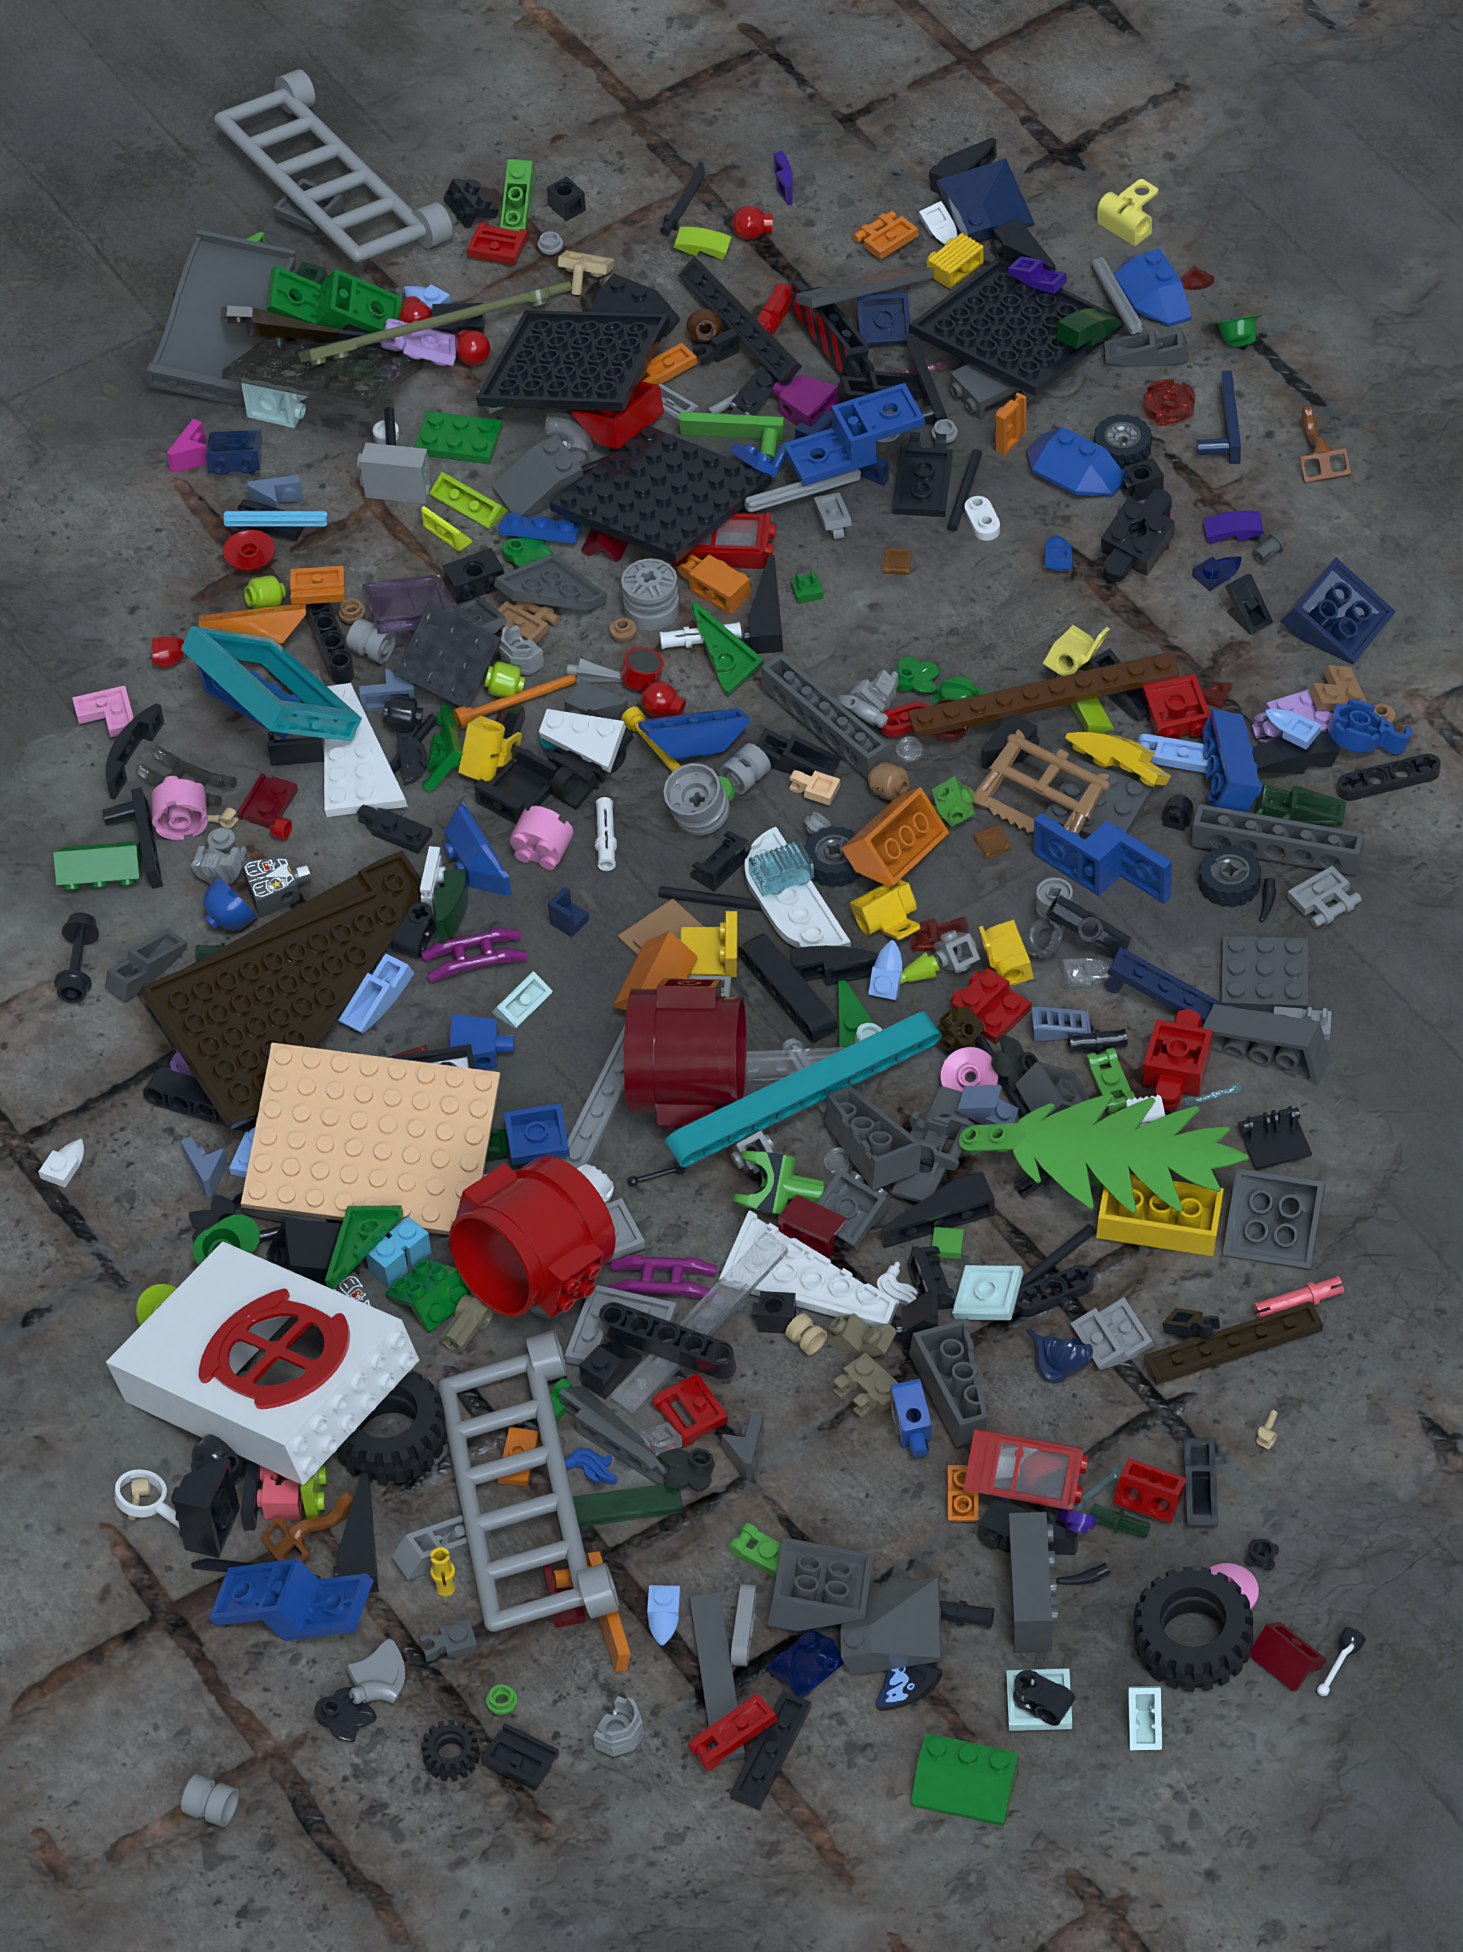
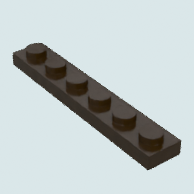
M1310 1301L1213 1332L1214 1336L1210 1338L1201 1336L1145 1354L1144 1362L1155 1385L1321 1332L1323 1331V1323Z

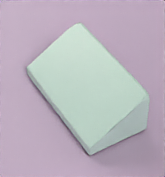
M533 971L492 1013L510 1026L517 1028L553 991Z

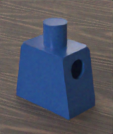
M452 1014L450 1047L471 1044L475 1069H495L498 1066V1052H515L514 1035H499L498 1024L495 1019Z

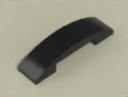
M156 703L134 717L113 743L106 763V781L111 799L115 800L127 782L125 765L142 739L153 741L163 726L164 718L160 704Z

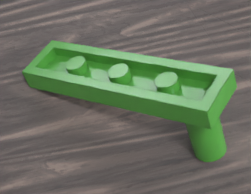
M680 412L679 424L681 435L762 439L760 452L771 457L772 461L776 454L777 440L784 441V417Z

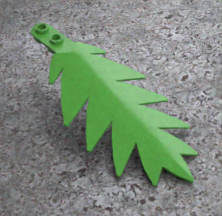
M1111 1093L1083 1101L1049 1117L1047 1116L1055 1108L1052 1103L1035 1109L1021 1118L1018 1123L972 1125L964 1129L959 1137V1144L962 1149L972 1154H977L981 1151H997L1002 1153L1013 1150L1018 1163L1036 1183H1040L1041 1178L1036 1163L1037 1160L1042 1168L1070 1195L1089 1209H1093L1094 1204L1087 1169L1088 1164L1097 1179L1131 1213H1136L1137 1210L1129 1168L1161 1200L1178 1212H1182L1183 1208L1169 1169L1200 1187L1220 1192L1221 1188L1211 1169L1228 1167L1249 1160L1247 1154L1217 1143L1231 1131L1229 1127L1204 1128L1178 1134L1200 1110L1198 1106L1171 1113L1139 1127L1156 1102L1151 1097L1111 1114L1096 1123L1114 1098Z

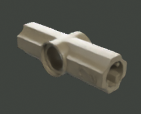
M473 1293L464 1295L456 1307L455 1317L440 1336L441 1343L453 1353L463 1352L479 1329H486L491 1322L494 1311L485 1306Z

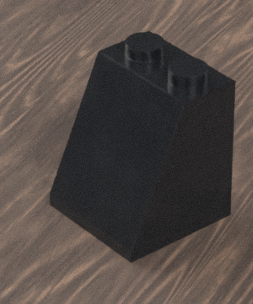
M284 1218L266 1252L267 1261L327 1287L325 1279L342 1224ZM360 1263L349 1274L355 1271L359 1276Z

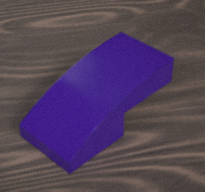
M779 151L773 154L777 192L789 206L793 204L792 170L784 152Z
M1020 256L1008 268L1009 273L1021 282L1048 293L1055 294L1067 282L1066 273L1044 269L1043 260Z
M1233 511L1204 518L1206 537L1210 544L1236 536L1237 540L1241 542L1264 534L1259 511Z

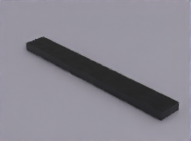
M694 256L678 276L710 310L717 313L721 321L729 329L733 328L738 334V339L786 386L801 369L802 365L710 270Z

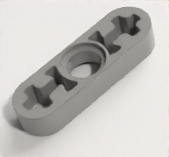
M741 1584L731 1649V1665L748 1666L757 1604V1585Z

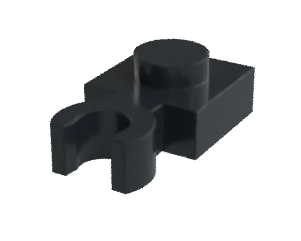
M1175 1308L1163 1322L1164 1333L1177 1335L1178 1337H1191L1194 1333H1199L1202 1337L1210 1338L1214 1336L1213 1329H1220L1219 1317L1213 1315L1203 1317V1313L1200 1311Z

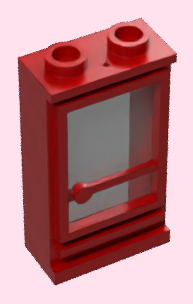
M766 512V515L734 514L677 563L672 561V566L685 564L690 555H694L701 560L711 555L718 560L724 561L731 568L765 569L769 555L774 554V544L770 543V540L776 537V524L771 523V513Z
M975 1427L963 1490L1073 1511L1074 1503L1080 1504L1083 1486L1077 1485L1079 1473L1086 1474L1089 1456L1083 1455L1084 1447Z

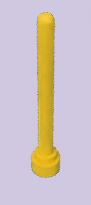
M636 706L627 709L621 717V721H624L627 729L637 731L671 772L681 767L675 759L638 727V722L646 721L642 711Z

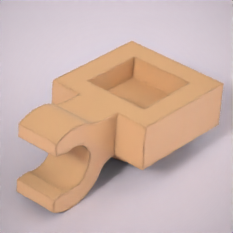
M794 770L790 777L792 783L789 789L796 793L804 791L805 798L830 806L840 787V779L814 771L811 777Z

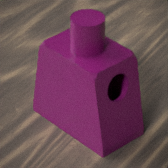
M798 375L786 386L777 381L773 387V394L779 397L780 414L796 426L800 422L811 426L823 411L831 412V406L838 404L837 386L805 375Z

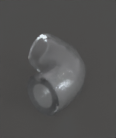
M549 411L545 425L546 436L552 437L557 434L560 439L567 443V449L579 465L589 463L592 457L593 438L572 415Z

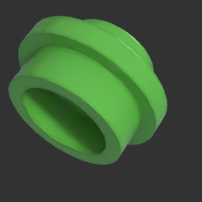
M503 1684L494 1686L486 1697L488 1709L496 1715L511 1713L518 1703L516 1692ZM502 1699L507 1701L502 1704L497 1703L499 1700Z

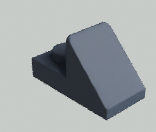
M300 475L247 482L250 501L278 508V503L303 500Z
M385 669L386 684L359 686L361 706L364 712L384 710L385 701L389 702L393 696L415 698L414 686L393 675L394 672Z
M980 1085L965 1086L963 1088L956 1112L983 1125L1010 1124L1015 1122L1019 1108L998 1098L1002 1086Z
M191 1136L181 1140L184 1158L208 1199L213 1196L226 1170L227 1159L225 1150L222 1148L206 1155L202 1145L196 1146Z

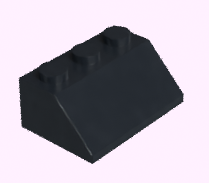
M224 1457L184 1475L180 1486H176L173 1490L171 1503L175 1507V1519L180 1527L179 1536L182 1537L186 1551L220 1558L238 1515L240 1505L229 1459Z

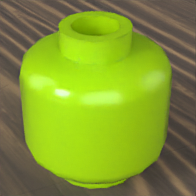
M272 575L253 578L244 589L246 604L253 609L281 606L282 599L286 596L283 583H279L278 579Z
M498 661L494 666H489L484 687H488L490 695L504 698L514 695L516 692H521L525 677L520 676V667Z

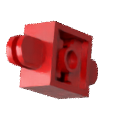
M1185 1009L1179 1011L1175 1016L1174 1022L1156 1019L1144 1060L1143 1085L1155 1087L1154 1097L1157 1095L1161 1096L1165 1110L1177 1108L1183 1093L1200 1096L1212 1052L1213 1030L1201 1028V1017L1193 1010Z

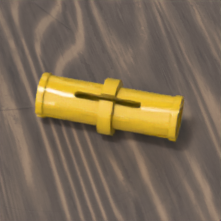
M438 1547L430 1554L432 1562L430 1573L436 1583V1592L442 1597H447L455 1591V1568L450 1562L449 1551L446 1548Z

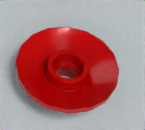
M246 530L234 534L225 542L223 548L224 560L231 567L245 571L259 569L267 565L275 554L273 539L268 534L257 530Z

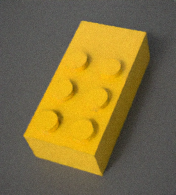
M1130 1174L1137 1210L1136 1213H1131L1104 1186L1096 1238L1206 1256L1214 1255L1223 1188H1221L1220 1192H1216L1196 1184L1173 1181L1183 1208L1182 1212H1178L1161 1200L1136 1175Z

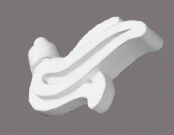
M899 1262L890 1265L886 1273L877 1280L878 1290L895 1299L897 1307L899 1303L906 1306L917 1299L916 1297L918 1296L914 1287L897 1282L896 1278L900 1273L898 1269L900 1267Z

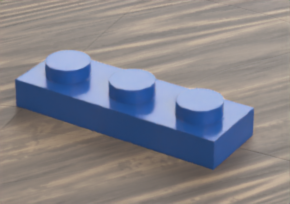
M519 513L505 514L499 523L500 535L576 544L582 533V524L575 523L570 519L558 521L550 520L545 516L525 517Z

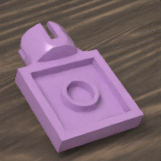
M387 319L384 324H386V330L409 323ZM433 329L380 342V346L384 349L395 352L402 349L404 354L413 359L424 358L441 366L446 364L453 366L456 358L455 335Z
M1308 689L1266 702L1265 712L1254 717L1255 722L1252 727L1256 739L1270 736L1259 740L1260 744L1282 738L1283 732L1269 720L1266 714L1267 709H1282L1297 713L1321 725L1320 732H1328L1327 726L1332 712L1317 710Z

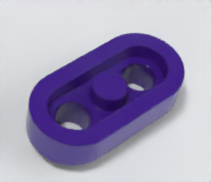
M1059 1508L1056 1520L1061 1521V1526L1068 1530L1086 1534L1087 1529L1094 1530L1097 1517Z

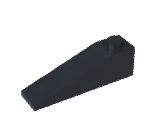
M769 555L748 615L749 628H744L745 644H750V648L756 654L783 652L775 555Z
M983 1172L966 1174L961 1178L953 1180L882 1226V1245L884 1249L934 1234L935 1227L954 1228L994 1216L995 1198Z
M368 1472L361 1474L337 1553L338 1566H333V1578L367 1573L374 1580L369 1592L373 1593L379 1592L371 1487Z

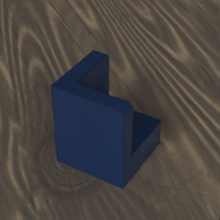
M566 887L548 903L550 925L570 937H573L589 921V913L571 903L570 889Z

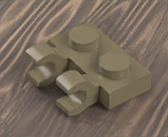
M864 1353L843 1368V1375L838 1376L833 1381L837 1386L833 1393L842 1400L852 1391L858 1389L861 1394L853 1399V1402L857 1405L853 1412L860 1418H863L876 1407L882 1412L890 1408L891 1385L898 1382L867 1353Z

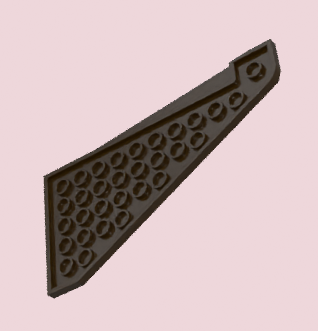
M403 851L372 863L361 869L358 874L186 968L141 987L140 994L229 1130L258 1117L271 1044L279 1043L315 1048L357 991L367 973H370L391 944L394 934L403 922L409 908L415 903L421 902L422 892H420L422 879Z

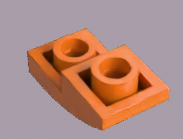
M948 1465V1522H979L978 1492L963 1490L968 1465Z

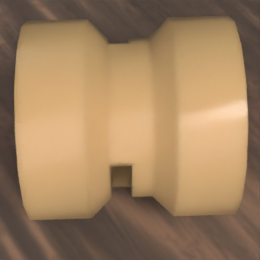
M806 1314L796 1316L790 1322L785 1332L786 1336L793 1343L798 1342L800 1344V1348L807 1355L816 1353L827 1339V1332L820 1326H814L813 1320Z

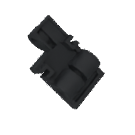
M588 709L584 714L605 718L591 709ZM626 729L611 772L617 771L622 766L627 754L626 747L634 738L632 732ZM558 747V753L551 749L547 754V758L559 769L552 780L554 796L577 810L593 789L598 790L597 780L602 783L605 781L604 775L607 771L592 761L591 763L587 762L571 750L566 751Z

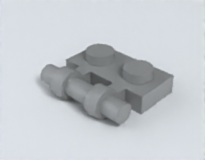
M1333 866L1288 891L1287 895L1289 901L1304 916L1312 911L1317 914L1310 918L1314 928L1322 924H1330L1334 921V917L1354 910V906L1362 901L1361 896L1357 892L1350 896L1345 893L1349 891L1350 883ZM1334 899L1337 903L1328 908L1325 904Z

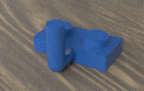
M734 443L730 450L738 458L763 473L771 474L773 478L779 472L787 457L783 444H781L773 461L771 457L748 443L744 447Z

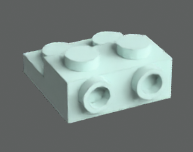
M274 372L269 379L248 374L243 376L241 384L247 417L295 428L299 419L304 417L306 405L300 402L303 387L297 384V378Z

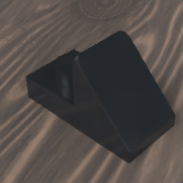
M1246 574L1225 586L1234 605L1227 612L1249 634H1253L1273 622L1252 574Z

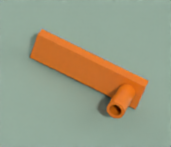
M600 1551L587 1554L588 1568L603 1563ZM569 1568L552 1571L555 1589L573 1587ZM618 1611L598 1617L614 1672L627 1671L631 1653Z

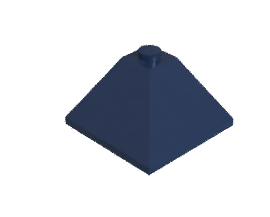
M1006 158L936 181L958 234L963 233L968 238L971 237L975 242L980 243L992 239L993 228L1016 219H1020L1026 228L1034 225L1033 218Z
M1336 557L1280 621L1299 639L1350 664H1354L1396 611Z

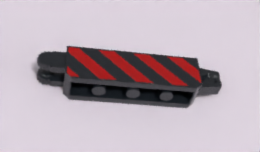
M802 281L792 282L791 300L793 304L791 312L841 375L847 374L849 377H861L862 374L867 377L869 370L875 371L873 363L867 357L869 353L867 342L835 303L813 309L797 303L796 294L822 288V286L809 289Z

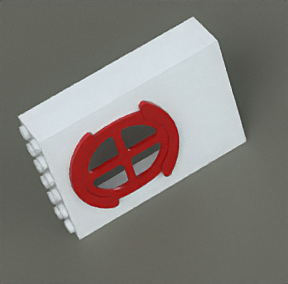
M222 1242L106 1363L125 1402L203 1438L207 1434L215 1435L231 1447L236 1454L304 1485L415 1366L419 1358L401 1319ZM291 1316L299 1318L279 1341H268ZM310 1325L317 1326L324 1336L323 1353L316 1360L308 1359L288 1350ZM259 1349L266 1352L265 1356L247 1375L243 1377L236 1375ZM278 1359L285 1360L306 1370L299 1378L287 1383L269 1386L255 1384Z

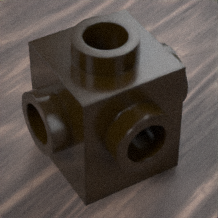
M969 1006L952 1009L945 1013L939 1019L940 1024L937 1026L942 1034L939 1043L949 1053H953L961 1048L973 1047L976 1044L975 1039L985 1029L983 1023Z

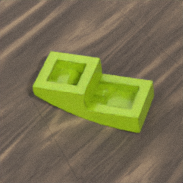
M680 227L673 247L697 257L699 251L723 260L731 236L705 228Z

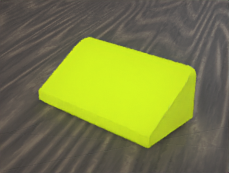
M425 506L421 508L423 527L460 552L472 543V539Z

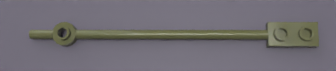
M567 281L364 336L298 352L300 361H310L311 365H317L327 362V356L333 355L334 359L349 356L348 351L528 302H531L532 306L547 303L546 298L572 290V285Z

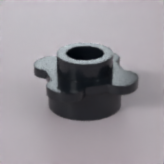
M1267 1539L1252 1540L1249 1543L1250 1552L1245 1557V1563L1250 1567L1256 1565L1263 1567L1265 1570H1272L1275 1567L1274 1558L1279 1553V1547Z

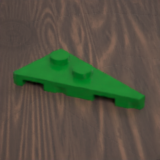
M694 602L691 608L692 616L724 695L729 697L763 666L764 659L697 602Z
M444 703L440 707L436 723L441 725L440 735L435 734L433 736L429 752L430 757L426 768L431 770V775L422 784V787L431 793L451 768L458 766L463 755L452 708Z
M846 980L838 981L839 1051L855 1044V1034L860 1025L873 1023Z
M401 1205L347 1206L325 1279L328 1288L335 1289L399 1222L404 1215Z

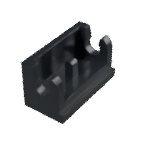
M483 303L432 304V317ZM485 314L432 329L437 331L444 329H478L479 332L485 334Z
M268 732V751L271 766L324 762V738L307 737L275 740L274 732Z
M727 831L724 834L727 839L722 842V845L702 864L695 862L692 865L696 870L690 872L691 878L713 892L745 863V859L749 854V841L731 831Z
M913 1246L907 1266L918 1297L929 1290L937 1289L938 1310L954 1308L955 1299L952 1296L956 1294L954 1289L948 1287L940 1265V1257H927L932 1254H940L939 1247L919 1248L918 1246Z

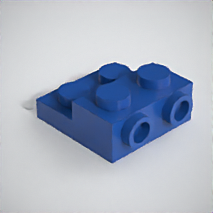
M561 1103L504 1112L512 1165L529 1163L541 1156L557 1158L570 1156Z

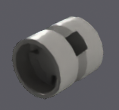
M359 618L351 626L346 643L351 652L360 656L367 654L368 659L384 664L394 651L396 634L382 626L377 627L374 623Z
M748 743L734 757L730 758L720 767L719 775L730 780L735 787V793L742 795L756 781L760 780L770 771L771 763L759 747Z
M1049 878L1038 885L1036 891L1037 920L1050 918L1046 913L1058 894L1073 901V889L1066 880Z
M195 1774L189 1780L181 1800V1811L195 1818L205 1816L207 1822L224 1828L230 1823L239 1801V1790L223 1783L215 1786L214 1780Z

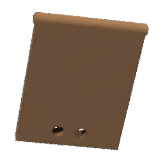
M671 899L619 934L618 940L635 956H638L644 942L663 933L671 931L681 940L682 927L704 926L676 900Z

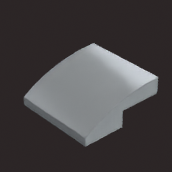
M1124 1297L1101 1312L1094 1308L1070 1323L1081 1341L1086 1345L1091 1344L1093 1348L1092 1358L1100 1370L1121 1364L1155 1347L1152 1339Z

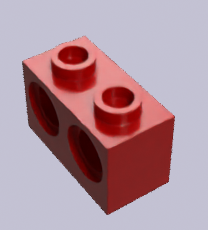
M1128 1458L1120 1474L1113 1503L1151 1516L1157 1520L1171 1523L1179 1508L1187 1478Z

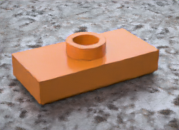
M509 1427L502 1458L537 1448L539 1431ZM532 1468L498 1478V1483L528 1487Z

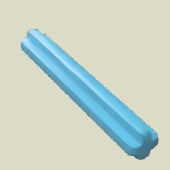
M225 511L223 521L226 527H325L328 523V515L326 511Z

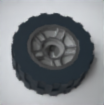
M1117 414L1116 416L1107 417V419L1100 422L1099 426H1096L1094 443L1106 448L1121 470H1124L1125 466L1149 459V455H1151L1152 433L1147 423L1140 420L1139 417Z

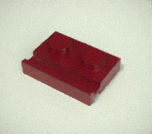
M261 773L237 811L238 819L242 820L245 818L250 823L269 828L270 825H273L272 820L282 817L298 792L297 784L274 776L269 778L264 773Z

